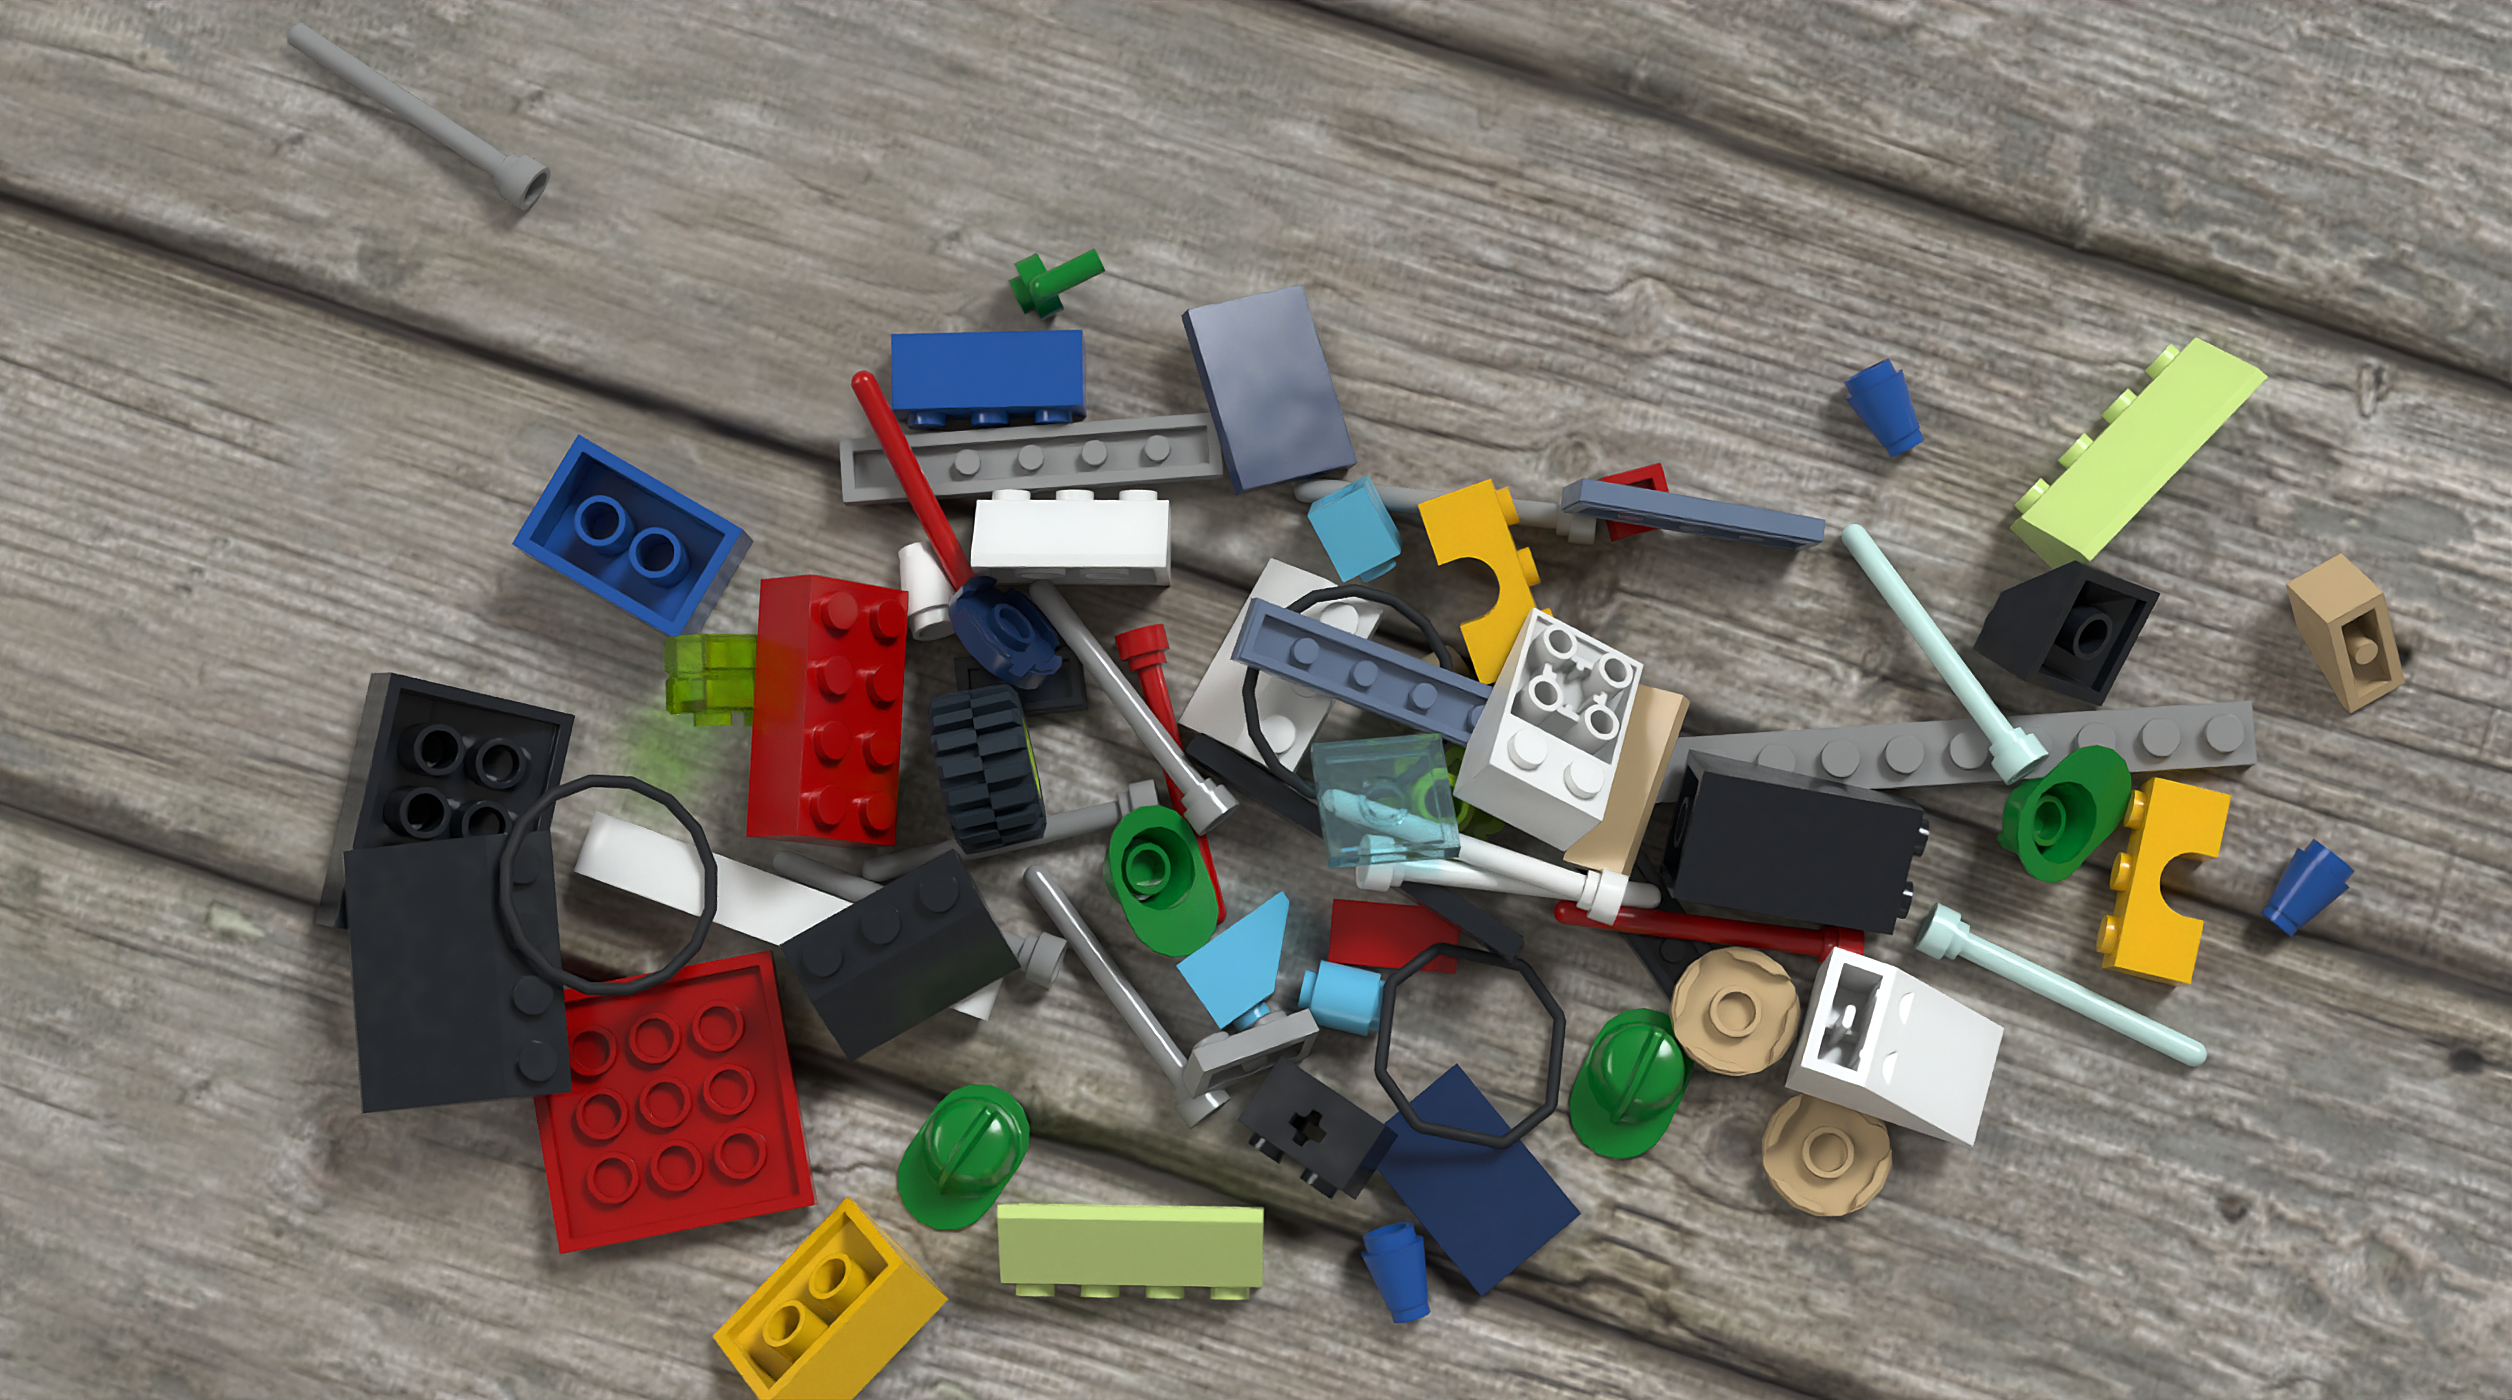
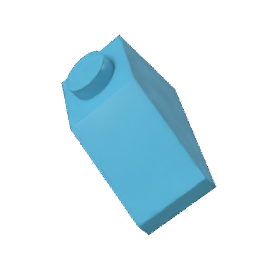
M1283 891L1176 965L1221 1031L1233 1024L1237 1031L1241 1033L1271 1012L1264 1001L1275 993L1290 901Z

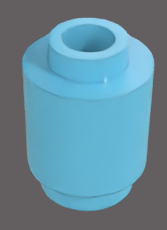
M1321 960L1319 972L1305 971L1297 1008H1309L1318 1026L1367 1037L1368 1030L1377 1033L1379 1031L1383 988L1386 981L1380 980V973Z

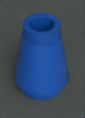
M1889 358L1862 370L1844 381L1850 393L1846 401L1880 444L1886 448L1890 457L1899 455L1925 440L1919 430L1920 426L1903 370L1896 371Z
M2313 839L2304 850L2297 847L2261 914L2292 937L2299 928H2302L2349 889V886L2345 883L2355 871L2332 851Z
M1393 1223L1364 1234L1363 1240L1366 1249L1362 1251L1361 1256L1388 1310L1391 1312L1393 1322L1406 1323L1430 1314L1424 1240L1422 1235H1416L1413 1223Z

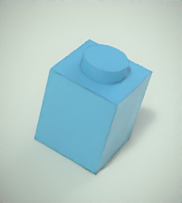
M1369 475L1311 504L1307 516L1343 583L1358 575L1363 582H1368L1396 566L1394 557L1400 555L1403 539Z

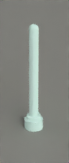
M1851 524L1845 527L1842 532V542L1993 744L1989 748V751L1995 758L1991 765L2005 784L2010 785L2020 780L2041 765L2048 758L2049 754L2033 733L2026 735L2021 727L2013 729L1866 530L1858 524Z
M1936 902L1925 917L1914 944L1916 950L1937 960H1940L1943 955L1952 960L1959 955L2188 1066L2196 1067L2205 1062L2207 1051L2200 1042L1970 933V925L1960 921V913Z

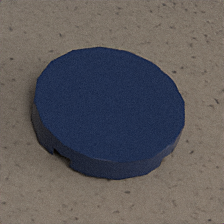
M990 576L971 577L949 599L948 614L955 633L968 652L986 670L1004 682L1023 689L1040 688L1062 666V656H1057L1054 652V649L1059 645L1055 629L1044 613L1019 590L1017 591L1010 587L1004 593L1000 589L993 587L998 581L996 578Z

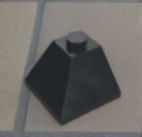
M2074 560L2002 591L1993 609L1987 615L1983 629L1972 649L2025 682L2102 707L2161 593L2150 587Z

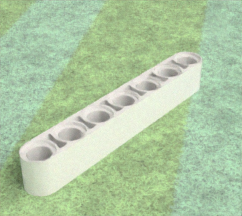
M596 811L573 871L701 917L704 910L705 869L696 846ZM712 853L718 866L717 912L712 922L780 946L781 943L853 904ZM1003 978L949 1008L988 1021Z

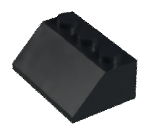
M953 848L780 944L811 1004L849 1062L860 1058L1021 968L1018 959L964 861Z

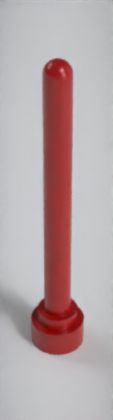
M859 371L853 375L851 387L955 592H957L971 577L976 575L876 378L869 371Z
M1164 624L1145 626L1116 635L1114 638L1120 661H1127L1130 672H1137L1146 705L1184 752L1161 666L1167 663L1164 651L1170 649ZM1163 769L1173 810L1187 821L1184 817L1187 809L1181 802L1184 794ZM1189 823L1198 842L1202 859L1215 890L1219 909L1216 926H1219L1225 921L1227 911L1206 834L1199 836Z
M1564 899L1555 905L1553 911L1555 919L1564 925L1815 955L1819 963L1824 962L1834 947L1863 956L1864 930L1822 924L1819 930L1620 906L1616 919L1611 926L1588 918L1587 910L1576 907L1577 901Z

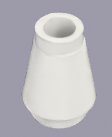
M924 541L905 546L898 552L901 590L909 591L907 627L911 628L913 638L920 641H928L955 633L948 611L949 599L956 592L931 543Z

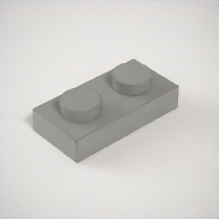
M1309 1008L1288 1016L1284 1011L1268 1014L1256 1021L1249 1030L1229 1036L1227 1032H1218L1198 1042L1192 1050L1182 1079L1192 1099H1195L1203 1094L1220 1090L1269 1072L1280 1055L1292 1063L1307 1058L1320 1030Z

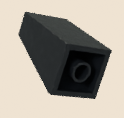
M1689 749L1659 874L1672 898L1893 935L1897 918L1905 919L1911 906L1913 882L1907 881L1912 857L1920 858L1925 850L1929 834V820L1922 819L1924 810L1914 799Z

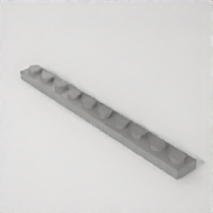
M2252 700L2004 716L2013 729L2021 727L2026 735L2033 733L2049 754L2048 758L2041 765L2016 782L2046 776L2078 748L2091 745H2100L2114 749L2126 761L2130 774L2250 767L2258 764ZM1974 719L1677 738L1655 805L1676 804L1689 749L1875 791L2004 783V781L1991 765L1995 758L1989 751V748L1993 744Z

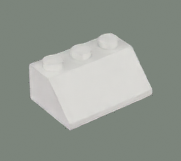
M1006 489L993 491L992 500H977L971 550V568L976 576L996 578L998 581L994 585H1030L1037 579L1050 580L1053 585H1170L1171 508L1169 500H1157V492L1150 490L1119 492V500H1094V492L1087 490H1060L1056 492V500H1030V492L1025 490Z
M1271 558L1178 724L1195 734H1206L1265 773L1282 781L1269 770L1248 735L1242 697L1247 666L1232 661L1230 658L1251 598H1260L1286 608L1313 590L1336 587L1338 585L1325 578ZM1349 597L1318 602L1300 614L1371 640L1382 620L1383 610L1364 599ZM1259 671L1255 697L1261 732L1279 762L1296 774L1337 700Z

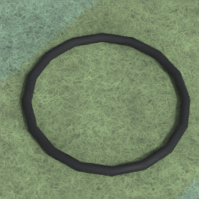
M1349 584L1313 590L1286 607V609L1300 614L1318 602L1357 597L1389 605L1421 629L1438 658L1440 667L1454 672L1451 655L1431 621L1394 593L1358 584ZM1247 666L1242 697L1248 735L1274 775L1304 797L1323 801L1327 794L1336 791L1311 786L1282 765L1261 732L1255 697L1259 670ZM1435 737L1415 768L1384 788L1345 795L1369 803L1392 798L1425 776L1447 744V741Z
M589 774L549 789L517 819L500 859L499 904L516 946L547 978L586 995L632 996L671 980L701 950L717 912L718 866L702 826L672 794L633 776ZM591 787L631 789L665 805L691 833L705 869L704 910L690 943L663 969L629 983L588 982L555 967L527 938L513 903V862L528 827L556 800Z

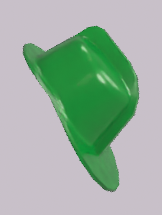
M2091 745L2078 748L2046 776L2021 782L2011 791L2004 804L2002 830L1997 836L1998 842L2004 849L2016 853L2024 869L2036 880L2055 883L2067 879L2114 831L2125 816L2131 798V775L2126 761L2114 749L2100 745Z
M1160 805L1136 808L1123 816L1112 832L1102 865L1104 882L1110 895L1122 906L1127 922L1139 941L1153 952L1171 958L1190 956L1210 940L1216 930L1219 912L1215 890L1202 859L1198 842L1189 823L1176 811Z
M1647 1008L1626 1010L1608 1020L1595 1038L1574 1083L1569 1107L1572 1125L1584 1144L1596 1153L1616 1159L1639 1156L1654 1147L1668 1129L1690 1082L1694 1061L1688 1058L1674 1037L1671 1019L1668 1015Z
M970 1084L952 1091L935 1107L906 1149L898 1167L899 1193L905 1208L918 1222L936 1230H958L977 1222L992 1207L1021 1165L1029 1147L1030 1126L1023 1107L1008 1092L992 1085Z

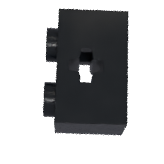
M1280 1055L1238 1118L1239 1122L1254 1131L1247 1143L1278 1164L1288 1154L1306 1166L1299 1178L1331 1200L1338 1189L1356 1200L1399 1136L1388 1126L1282 1055ZM1309 1122L1327 1133L1320 1144L1310 1140L1303 1133Z

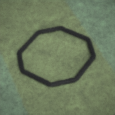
M1445 942L1435 943L1390 975L1384 984L1374 1064L1376 1079L1409 1126L1416 1132L1497 1149L1508 1148L1553 1114L1558 1105L1566 1018L1561 1007L1531 965L1525 960L1517 958L1514 964L1511 965L1492 952ZM1439 955L1519 971L1554 1020L1545 1104L1503 1136L1422 1121L1387 1072L1397 986Z

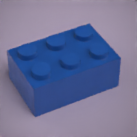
M578 434L512 545L526 556L689 650L754 541L742 528Z

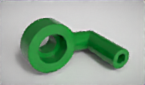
M1095 248L1048 271L1039 255L1035 253L1014 263L1019 276L1008 280L1024 315L1036 310L1042 321L1064 310L1058 294L1106 271Z

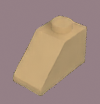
M2342 553L2286 583L2297 629L2342 706L2350 714L2405 683L2384 592Z

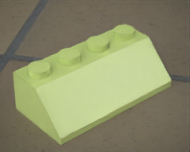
M2197 337L2181 351L2171 343L2144 371L2153 380L2137 396L2127 388L2101 415L2109 423L2103 432L2094 441L2084 433L2057 460L2066 470L2050 486L2040 478L2016 502L2014 506L2022 515L2011 525L2010 529L2052 569H2056L2074 560L2085 564L2089 563L2268 377L2259 368Z
M1004 1203L997 1205L1000 1282L1016 1283V1296H1055V1284H1081V1297H1120V1285H1146V1298L1179 1299L1185 1296V1286L1211 1287L1210 1299L1247 1300L1250 1295V1287H1263L1264 1207Z

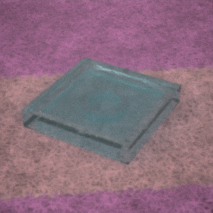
M1441 733L1312 743L1310 756L1328 869L1459 857L1461 844Z

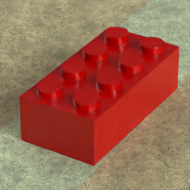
M814 574L761 579L746 837L840 848L895 846L909 591Z

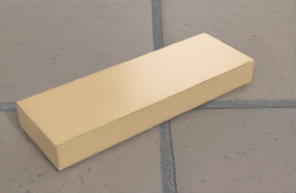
M1638 684L1603 820L1566 850L1563 861L1568 865L1601 873L1602 869L1606 868L1628 876L1629 880L1690 701L1684 695Z

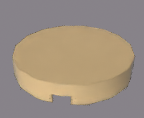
M1737 946L1710 951L1688 965L1673 988L1669 1014L1674 1037L1688 1058L1709 1072L1733 1077L1760 1072L1781 1059L1796 1038L1801 1009L1795 987L1782 965L1761 951Z
M1800 1093L1788 1098L1771 1116L1762 1138V1166L1772 1189L1791 1207L1813 1216H1842L1865 1207L1883 1189L1892 1166V1148H1890L1888 1131L1882 1119L1805 1093Z

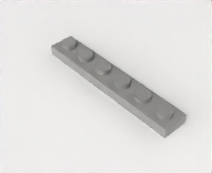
M1211 413L905 435L937 500L992 496L993 491L1006 489L1025 490L1030 493L1224 479L1222 449ZM877 437L839 440L842 494L845 506L909 502Z

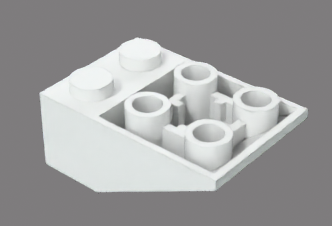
M1535 607L1532 608L1526 617L1468 741L1453 796L1562 851H1566L1603 820L1644 664Z
M1834 947L1817 971L1785 1087L1971 1149L1974 1145L2004 1028L1897 967Z

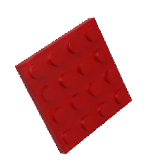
M761 951L684 966L671 980L632 996L586 995L572 988L564 989L572 1092L559 1096L533 1098L560 1254L818 1205L773 951ZM651 973L606 982L629 983Z

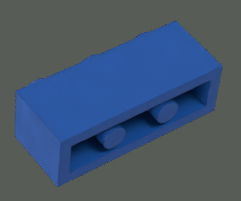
M1082 330L891 334L892 410L898 421H908V428L940 430L946 428V420H971V426L974 428L994 429L1008 427L1009 419L1034 418V425L1072 423V417H1087L1086 347Z

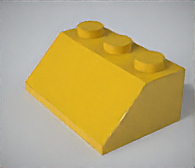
M847 1196L712 1337L759 1400H852L920 1328L930 1320L948 1298L924 1269L853 1199Z

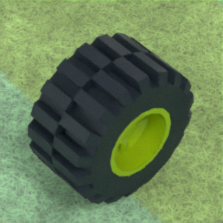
M1003 681L932 697L928 710V724L933 754L949 822L960 848L966 855L1042 839L1047 825L1046 811L1032 743L1018 692L1011 684Z

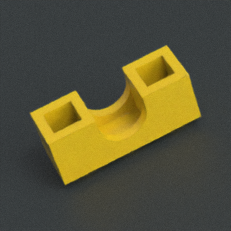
M1492 478L1417 504L1438 565L1459 558L1471 557L1487 563L1497 575L1500 594L1494 607L1486 614L1462 622L1460 625L1478 680L1485 685L1497 681L1529 611L1534 607L1537 609L1530 587L1541 583L1530 548L1526 547L1518 551L1516 549L1509 526L1520 523L1509 488L1506 486L1496 490ZM1550 607L1540 610L1553 617Z
M2158 777L2141 783L2140 791L2134 789L2131 791V798L2123 819L2124 827L2132 828L2127 852H2119L2117 854L2110 877V889L2118 891L2113 916L2104 915L2097 936L2096 951L2104 953L2101 969L2175 987L2191 984L2204 921L2174 912L2165 903L2161 895L2160 877L2166 864L2174 857L2198 862H2207L2218 858L2231 795Z

